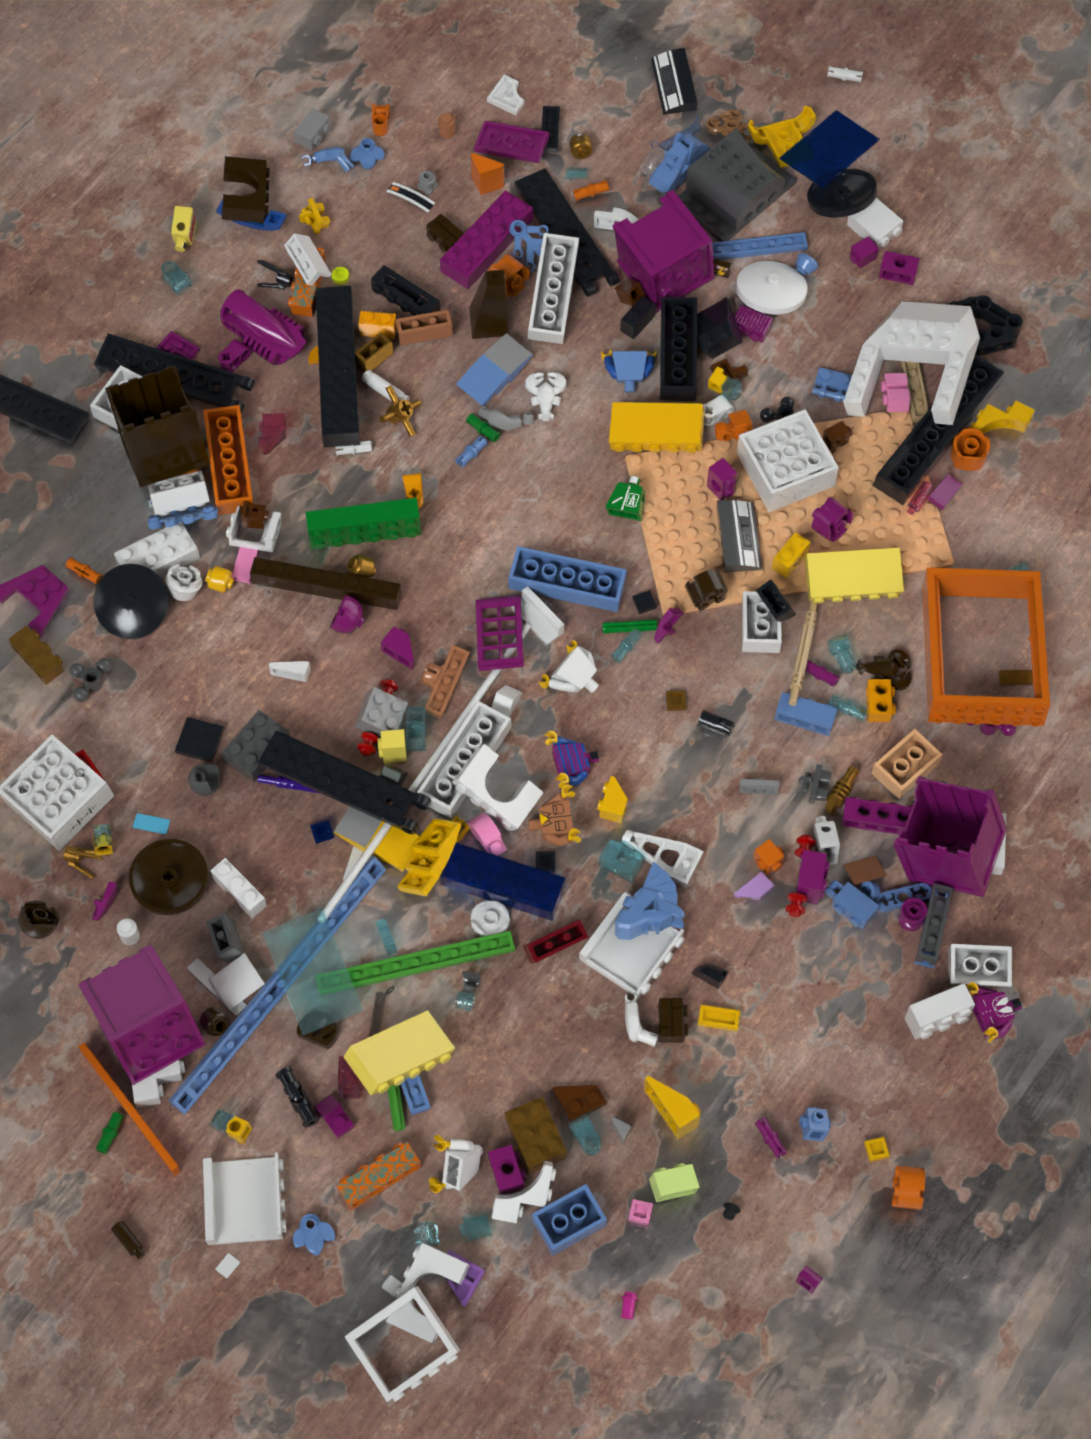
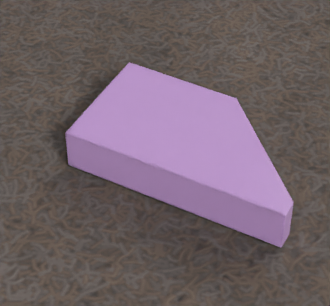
M760 872L736 891L734 897L760 900L775 885Z

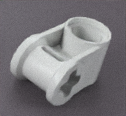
M720 395L703 405L705 410L704 426L710 427L728 418V414L734 412V407L724 395Z

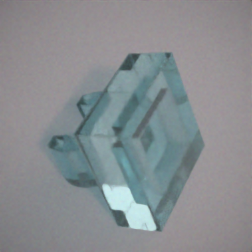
M428 1221L420 1222L419 1227L414 1230V1233L420 1234L421 1239L415 1242L430 1246L439 1245L437 1224Z

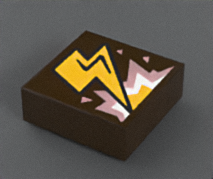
M714 258V274L729 278L731 263Z

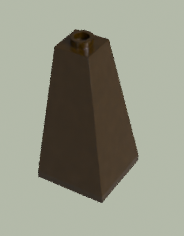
M504 270L485 271L469 307L472 339L503 337L506 333L508 334Z

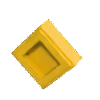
M884 1137L864 1141L869 1162L890 1157Z

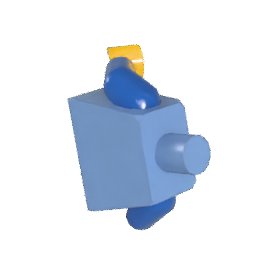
M649 349L646 351L613 352L609 350L607 355L601 351V358L610 376L616 379L617 383H624L625 393H635V383H642L643 379L648 378L654 368L656 350L654 354H650L648 352Z

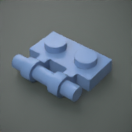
M819 367L814 386L821 388L813 387L812 394L819 395L820 398L835 399L834 401L836 402L844 401L846 394L842 393H847L852 375Z

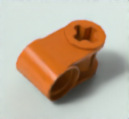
M372 103L373 133L376 136H384L388 132L390 104L376 105Z

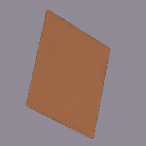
M876 856L843 865L854 884L887 876Z

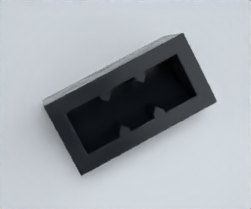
M771 579L756 589V592L776 621H785L796 615L784 595Z

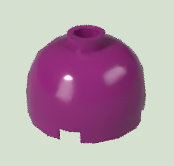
M346 595L330 628L339 633L353 632L356 627H361L365 619L362 617V605L353 597Z

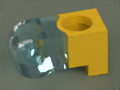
M717 366L708 380V388L732 400L740 398L742 394L741 381L724 375V369Z
M110 824L93 825L94 833L92 838L95 855L113 854ZM102 846H107V847H108L107 849H104V850L98 849V848H100V847H102Z
M217 1110L209 1124L215 1130L234 1138L243 1145L253 1129L248 1121L222 1110Z

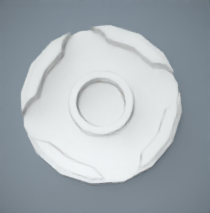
M486 900L477 904L472 910L470 918L472 929L480 937L506 932L510 923L509 911L505 905L495 900Z

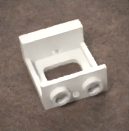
M237 506L235 513L231 515V526H228L226 530L229 545L273 552L282 525L281 513L273 512L269 522H265L261 540L253 542L236 538L239 526L242 525L240 506Z

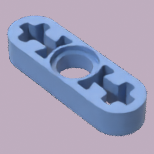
M919 883L885 891L879 894L875 902L880 905L878 910L881 912L901 909L904 902L898 899L900 893L907 894L909 898H913V895H915L914 898H918L925 903L930 898L931 887L926 883ZM920 889H922L923 892H927L925 894V897H923L922 894H918ZM882 898H884L885 901H889L887 906H885L884 903H880Z

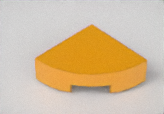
M318 346L310 351L308 357L309 364L319 363Z

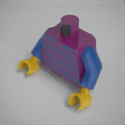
M552 730L544 734V736L549 737L545 740V744H554L552 745V755L558 773L555 780L560 781L559 788L566 784L579 786L590 774L589 764L599 762L597 751L586 753L583 743L557 736L556 732Z

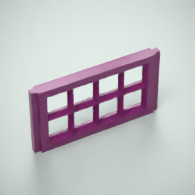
M510 596L476 600L478 670L524 667L521 597ZM514 606L515 616L501 617L500 608ZM497 608L496 618L483 619V609ZM515 620V630L501 631V621ZM497 622L498 631L484 632L483 623ZM516 634V643L502 645V635ZM498 635V645L484 646L485 636ZM516 648L517 657L503 658L502 649ZM498 649L499 659L485 660L484 650Z

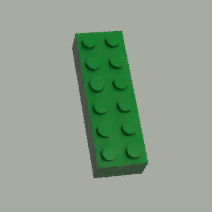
M417 498L305 512L311 549L319 550L325 547H341L347 544L358 545L363 542H378L386 539L396 540L402 537L413 538L421 535Z

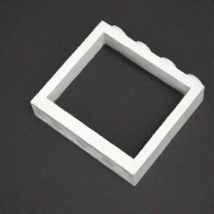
M418 1286L409 1290L344 1336L387 1402L391 1399L396 1402L405 1396L404 1390L408 1387H411L413 1390L422 1384L421 1378L427 1374L431 1377L439 1372L440 1368L438 1366L444 1362L447 1365L458 1358L456 1354L461 1351ZM415 1299L449 1351L390 1392L356 1339Z

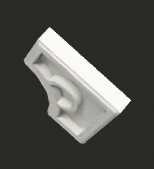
M503 75L487 97V102L517 115L525 104V100L517 93L519 81Z

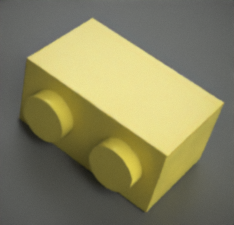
M404 729L381 731V738H377L379 758H383L384 764L407 763Z

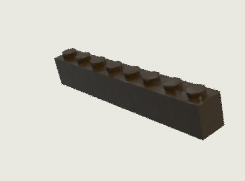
M254 557L250 571L252 584L343 600L348 595L356 599L360 604L398 610L402 595L401 584L257 557Z

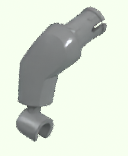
M482 406L478 411L479 417L488 420L491 426L505 431L520 428L522 423L530 425L533 423L534 418L531 412H524L523 418H520L519 415L506 416L497 409L490 410L485 406Z

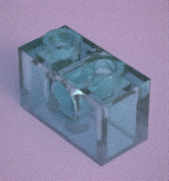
M406 707V751H426V707Z
M610 839L599 857L598 865L633 884L644 866L645 857L637 850L632 851L628 849L622 842ZM624 857L627 859V861L620 862L618 861V858Z

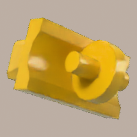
M308 198V205L301 210L302 213L299 215V220L301 223L311 225L314 234H319L321 229L329 227L330 219L328 216H321L324 213L323 203H315L313 198Z

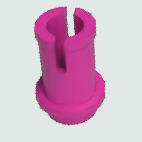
M624 1292V1296H621L623 1305L620 1318L634 1320L635 1301H638L636 1293Z

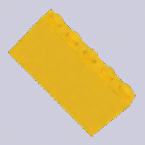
M612 402L609 434L610 448L617 452L632 450L634 452L648 450L655 453L660 451L696 453L697 451H702L704 406L700 403Z

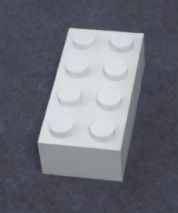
M182 522L172 527H166L114 553L118 566L123 564L143 565L156 572L161 578L165 577L168 570L174 565L180 564L179 567H186L200 560L198 549Z

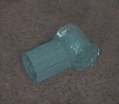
M845 634L829 639L827 641L830 654L835 656L841 672L845 674L853 672L856 669L857 663L851 652V643L848 636Z

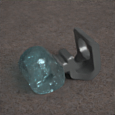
M463 971L462 976L465 984L463 991H458L455 1008L471 1012L475 1001L473 991L481 983V975Z

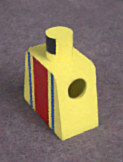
M175 206L171 234L175 243V250L180 252L185 251L186 245L192 246L197 220L191 207Z

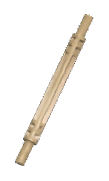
M813 600L810 601L809 610L806 611L792 675L789 705L791 706L796 705L799 691L802 689L815 627L817 603H814Z

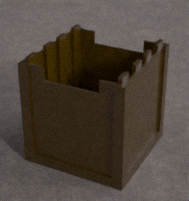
M176 365L163 368V371L154 374L151 372L145 374L144 377L138 379L136 377L128 380L126 383L114 384L105 388L122 444L140 488L210 465L194 406H191L189 400H187Z

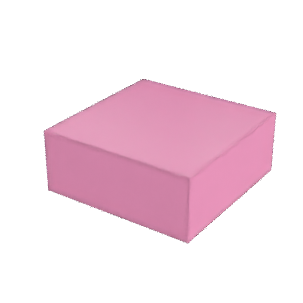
M633 1199L628 1221L649 1225L653 1203Z

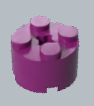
M829 497L821 508L818 507L813 511L811 528L828 541L834 542L847 531L845 526L847 523H852L854 514L836 499Z

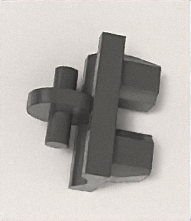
M817 764L814 779L811 778L810 772H806L805 776L800 777L798 783L803 786L802 791L807 792L808 788H811L808 803L814 804L815 800L826 801L828 789L818 787V783L829 785L832 773L822 770L823 765Z

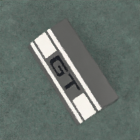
M717 500L716 510L725 573L762 570L753 503L738 500Z

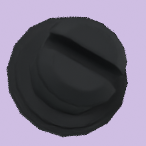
M727 1202L723 1204L725 1208L723 1216L728 1220H733L735 1215L741 1212L734 1203Z

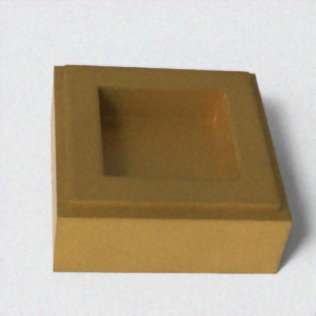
M685 690L666 691L667 711L686 710Z

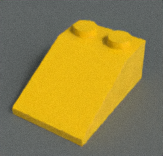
M650 1076L645 1077L644 1091L677 1139H680L699 1126L701 1110L695 1102L692 1103L686 1096Z

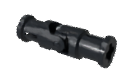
M285 1067L278 1071L275 1076L277 1079H280L284 1086L285 1094L289 1095V1101L296 1113H299L303 1121V1127H311L320 1120V1117L315 1115L310 1099L305 1091L302 1090L301 1083L295 1079L292 1073V1067Z

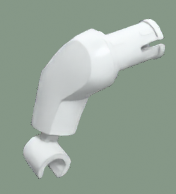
M626 994L625 1023L629 1039L634 1043L640 1041L655 1047L659 1035L643 1029L640 1023L638 1004L636 1003L637 995L634 994V1000L631 1001L627 999Z

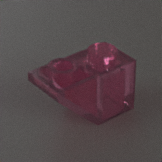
M284 413L262 414V421H259V431L262 432V437H259V448H263L264 455L269 454L286 439Z

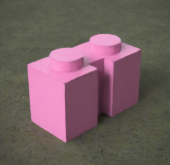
M906 373L884 374V381L880 382V390L884 392L882 403L886 405L887 412H909L910 393L907 387Z

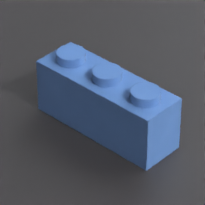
M782 692L774 720L830 736L838 708H834L830 704L817 703L810 698L804 699L801 697L797 698L795 706L789 705L791 693Z

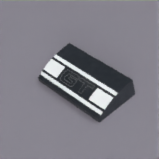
M685 48L670 50L651 58L663 115L697 110V98Z

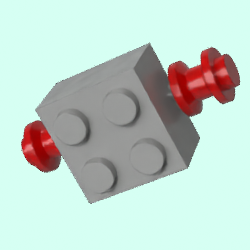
M382 680L379 684L382 690L373 687L365 695L354 727L365 731L361 734L363 743H358L357 749L362 755L370 756L375 754L376 749L373 746L378 743L377 738H381V731L398 730L408 702L392 695L399 688L394 680Z

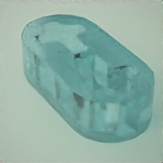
M385 918L375 921L387 955L397 953L396 945Z

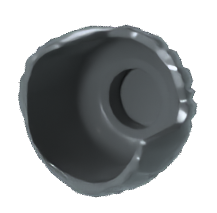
M199 764L193 767L188 775L190 788L196 794L202 796L214 794L219 787L220 773L218 766L215 764Z

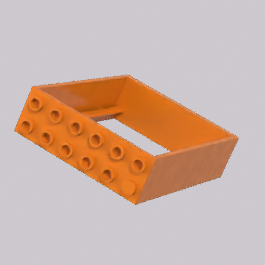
M927 567L922 586L928 722L1044 726L1050 708L1040 571ZM940 596L1027 599L1030 633L1028 641H1030L1034 698L945 695Z

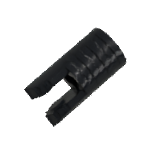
M703 710L697 726L728 737L731 735V730L735 724L731 720Z

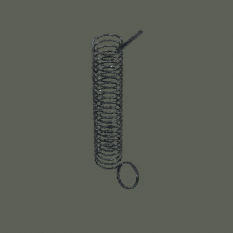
M394 986L390 987L385 994H390L394 990ZM376 992V994H375V999H379V998H376V997H382V998L385 997V996H384V995H385L384 993H383V994H377V993H382V992ZM384 1004L377 1005L381 1007H373V1014H377L374 1012L383 1013ZM372 1021L370 1028H371V1027H376V1028L380 1027V1026H381V1024H380L381 1022H380V1021H379V1022H373V1021Z

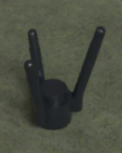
M257 260L258 264L277 273L276 282H278V284L258 283V287L284 290L285 286H291L293 274L282 271L263 260Z

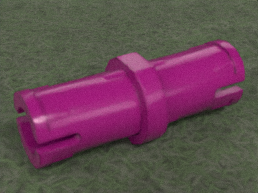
M807 660L805 672L813 675L816 680H822L832 687L837 685L840 679L839 676L827 671L826 667H820Z
M762 1118V1122L758 1120L755 1126L762 1134L764 1143L768 1144L776 1159L780 1158V1154L782 1157L786 1155L787 1150L779 1140V1134L776 1131L774 1132L767 1118Z

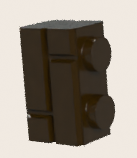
M439 214L426 226L428 239L432 242L435 241L443 252L448 251L464 234L442 214Z
M660 998L658 1002L659 1042H684V1036H688V1024H684V1017H687L688 1014L687 1004H683V998Z

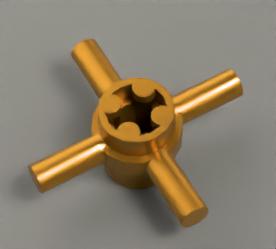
M392 385L386 387L385 389L393 404L387 408L386 414L380 416V421L382 423L390 421L393 424L402 422L409 437L416 435L409 418L413 414V409L421 406V401L415 400L410 403L408 400H399Z

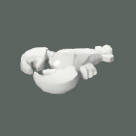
M551 372L548 373L549 383L545 382L541 385L544 373H532L525 381V388L536 395L531 397L532 406L540 405L542 413L538 415V418L543 421H550V419L554 418V415L550 413L552 405H560L561 397L556 395L566 389V379L559 373Z

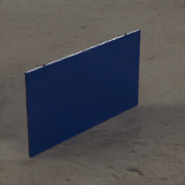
M836 110L787 150L779 159L821 188H824L880 139Z

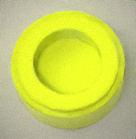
M336 267L332 270V281L335 284L343 285L348 282L349 271L345 267Z

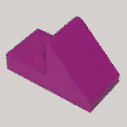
M329 1095L314 1106L337 1139L355 1127L343 1111L341 1104L332 1095Z

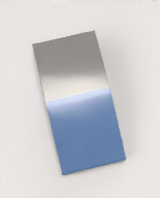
M506 333L468 369L456 385L480 405L485 406L494 394H499L508 381L511 383L532 358L533 354Z

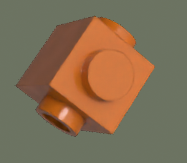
M770 839L754 850L753 858L756 860V865L767 874L772 871L777 872L783 866L784 852L779 846H775Z

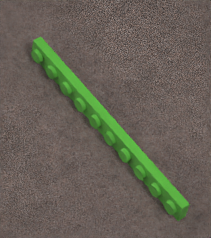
M506 931L315 976L319 994L324 996L515 952V946L511 931Z

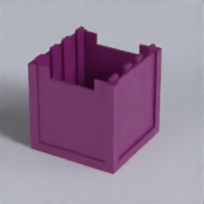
M674 190L667 191L666 195L659 199L663 205L662 207L633 224L626 218L620 222H614L612 225L616 237L617 264L629 279L640 282L646 298L655 303V313L661 310V297H684L714 279L712 239Z
M918 776L914 792L916 799L904 830H900L899 836L893 844L908 881L926 883L929 886H933L935 883L951 887L953 891L984 897L1007 830L995 791L963 787L928 780L926 777Z
M151 944L138 950L139 953L118 961L119 964L105 968L99 975L93 978L89 977L78 984L98 1019L102 1032L133 1085L206 1045L183 996Z

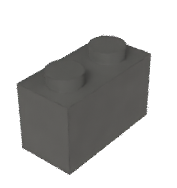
M223 913L206 922L217 957L229 963L244 953L235 921Z

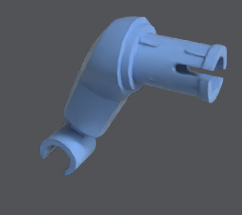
M341 147L325 148L314 152V156L304 155L302 157L309 158V163L303 164L305 166L311 165L313 161H316V163L337 161L346 173L354 167V164L346 157L345 150Z

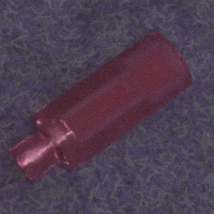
M923 481L908 503L909 509L907 512L910 515L919 512L932 493L934 487L931 483Z

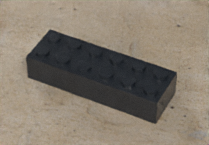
M661 297L660 400L696 401L697 298Z

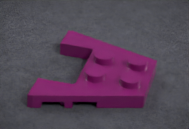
M41 565L0 584V603L3 604L15 592L22 595L41 612L28 624V627L31 630L34 629L41 638L45 633L44 630L48 623H51L54 613L60 608L70 590L50 570Z

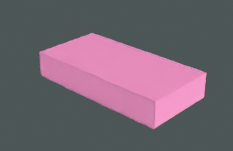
M239 548L232 573L234 581L250 584L251 567L254 557H258L259 550Z

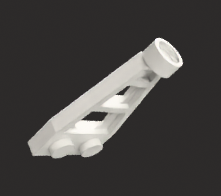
M628 829L621 841V844L630 847L651 865L655 862L669 874L673 881L687 887L704 852L684 842L632 832ZM646 842L659 846L656 855L653 856L644 851L643 846ZM669 849L679 853V858L674 866H668L661 860L660 856L664 850Z

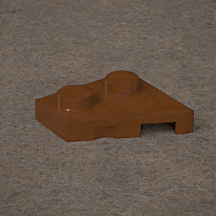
M597 1085L555 1086L552 1088L570 1123L607 1105Z

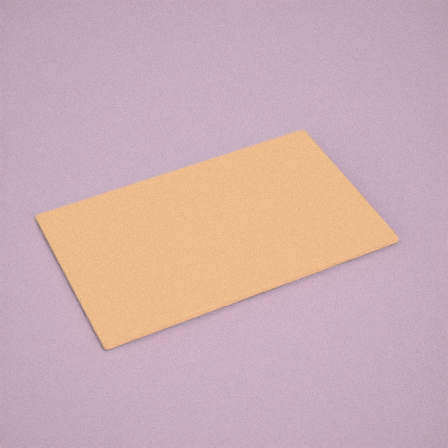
M883 411L866 414L865 417L854 416L814 423L822 439L824 430L841 421L852 430L853 435L849 437L846 445L837 447L836 452L833 454L830 451L839 467L836 484L832 488L772 512H768L738 458V440L734 438L728 442L720 440L702 442V451H697L696 453H688L686 451H678L677 453L660 451L655 453L649 451L627 455L625 461L629 477L636 476L640 478L639 486L643 487L646 494L643 519L640 523L662 614L665 615L669 608H680L683 613L699 611L688 595L685 584L688 581L691 584L695 581L694 576L713 569L714 572L716 569L719 570L728 588V592L725 594L726 599L724 601L709 604V607L706 609L742 603L743 591L756 592V589L770 579L777 585L784 596L807 592L804 559L787 579L772 569L773 558L795 532L811 542L809 553L900 547L902 575L926 571L927 567L944 568L952 566L954 561L938 507L927 500L933 492L929 476H926L904 506L873 486L877 473L914 429L910 412ZM721 458H724L737 472L735 493L730 498L723 500L753 503L762 570L728 573L724 571L716 510L717 500L719 499L707 487L709 467ZM829 497L836 499L854 514L852 523H847L845 526L847 531L834 542L828 541L811 528L813 511L818 507L821 508Z

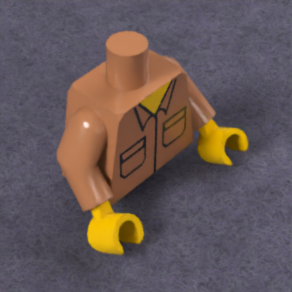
M569 784L564 785L559 793L539 808V818L528 820L529 831L541 830L542 840H547V842L559 847L573 841L576 843L581 842V838L576 836L581 834V831L573 828L569 799H566L567 797L572 798L575 796L573 791L568 793L569 789L573 786Z

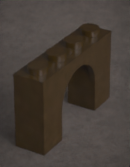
M225 156L223 181L245 183L253 187L256 192L247 196L223 194L222 220L264 223V217L268 216L269 206L265 205V203L269 202V193H266V191H269V180H266V178H269L270 167H267V160Z

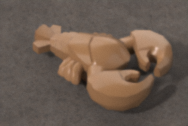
M727 110L720 115V119L723 118V121L726 123L722 127H720V120L717 117L707 120L706 128L710 134L717 135L721 133L726 137L736 128L749 144L751 135H745L743 132L747 129V125L744 121L742 122V115L739 111Z

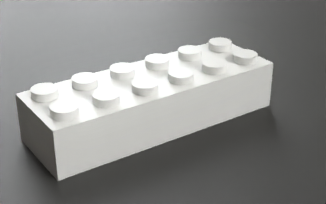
M544 233L528 328V339L563 344L579 238Z
M477 701L417 791V794H424L431 799L429 808L452 819L467 796L460 793L452 781L478 746L485 744L494 752L497 751L511 729V718Z

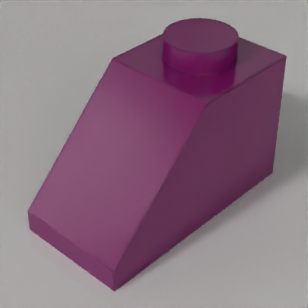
M393 626L381 641V651L413 670L414 658L409 634L404 629H398Z

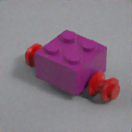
M806 834L801 835L796 840V843L800 846L798 849H795L794 854L801 858L796 892L788 894L787 899L791 903L785 909L792 917H800L805 914V908L802 907L803 903L818 905L819 898L823 899L826 889V877L830 861H826L827 854L811 850V847L816 845V840Z

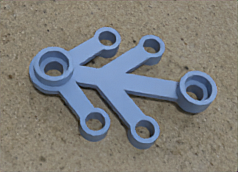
M515 220L509 228L511 235L514 236L512 257L517 260L522 258L521 240L523 239L527 243L526 263L524 266L532 265L533 269L529 270L531 273L535 269V264L533 263L534 252L540 257V246H542L543 239L531 238L528 233H538L539 236L543 237L544 233H541L540 229L544 228L546 233H548V227L546 225L527 226L525 222ZM515 227H520L521 231L517 232ZM518 251L521 255L517 257L514 252Z
M207 505L203 508L191 506L188 507V511H170V515L173 516L161 518L159 515H151L148 517L147 523L149 529L153 530L163 527V522L165 527H172L182 521L184 524H190L202 517L204 520H211L218 516V508L213 505Z

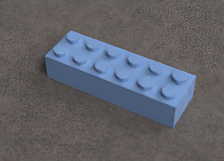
M517 546L508 577V589L522 592L528 586L539 596L618 612L626 583L627 570Z

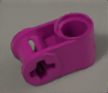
M234 339L218 355L220 369L233 373L235 369L249 358L251 349L237 339Z

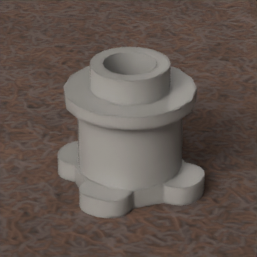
M431 171L420 173V183H418L417 188L425 191L427 195L432 194L434 188L438 187L435 174Z

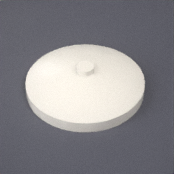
M760 261L752 263L741 270L737 278L736 291L739 298L750 308L762 313L778 315L790 313L801 307L806 299L807 283L796 269L786 264L774 261Z

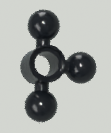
M791 397L782 398L777 413H774L770 408L762 409L760 419L763 422H771L773 419L779 420L794 414V400Z

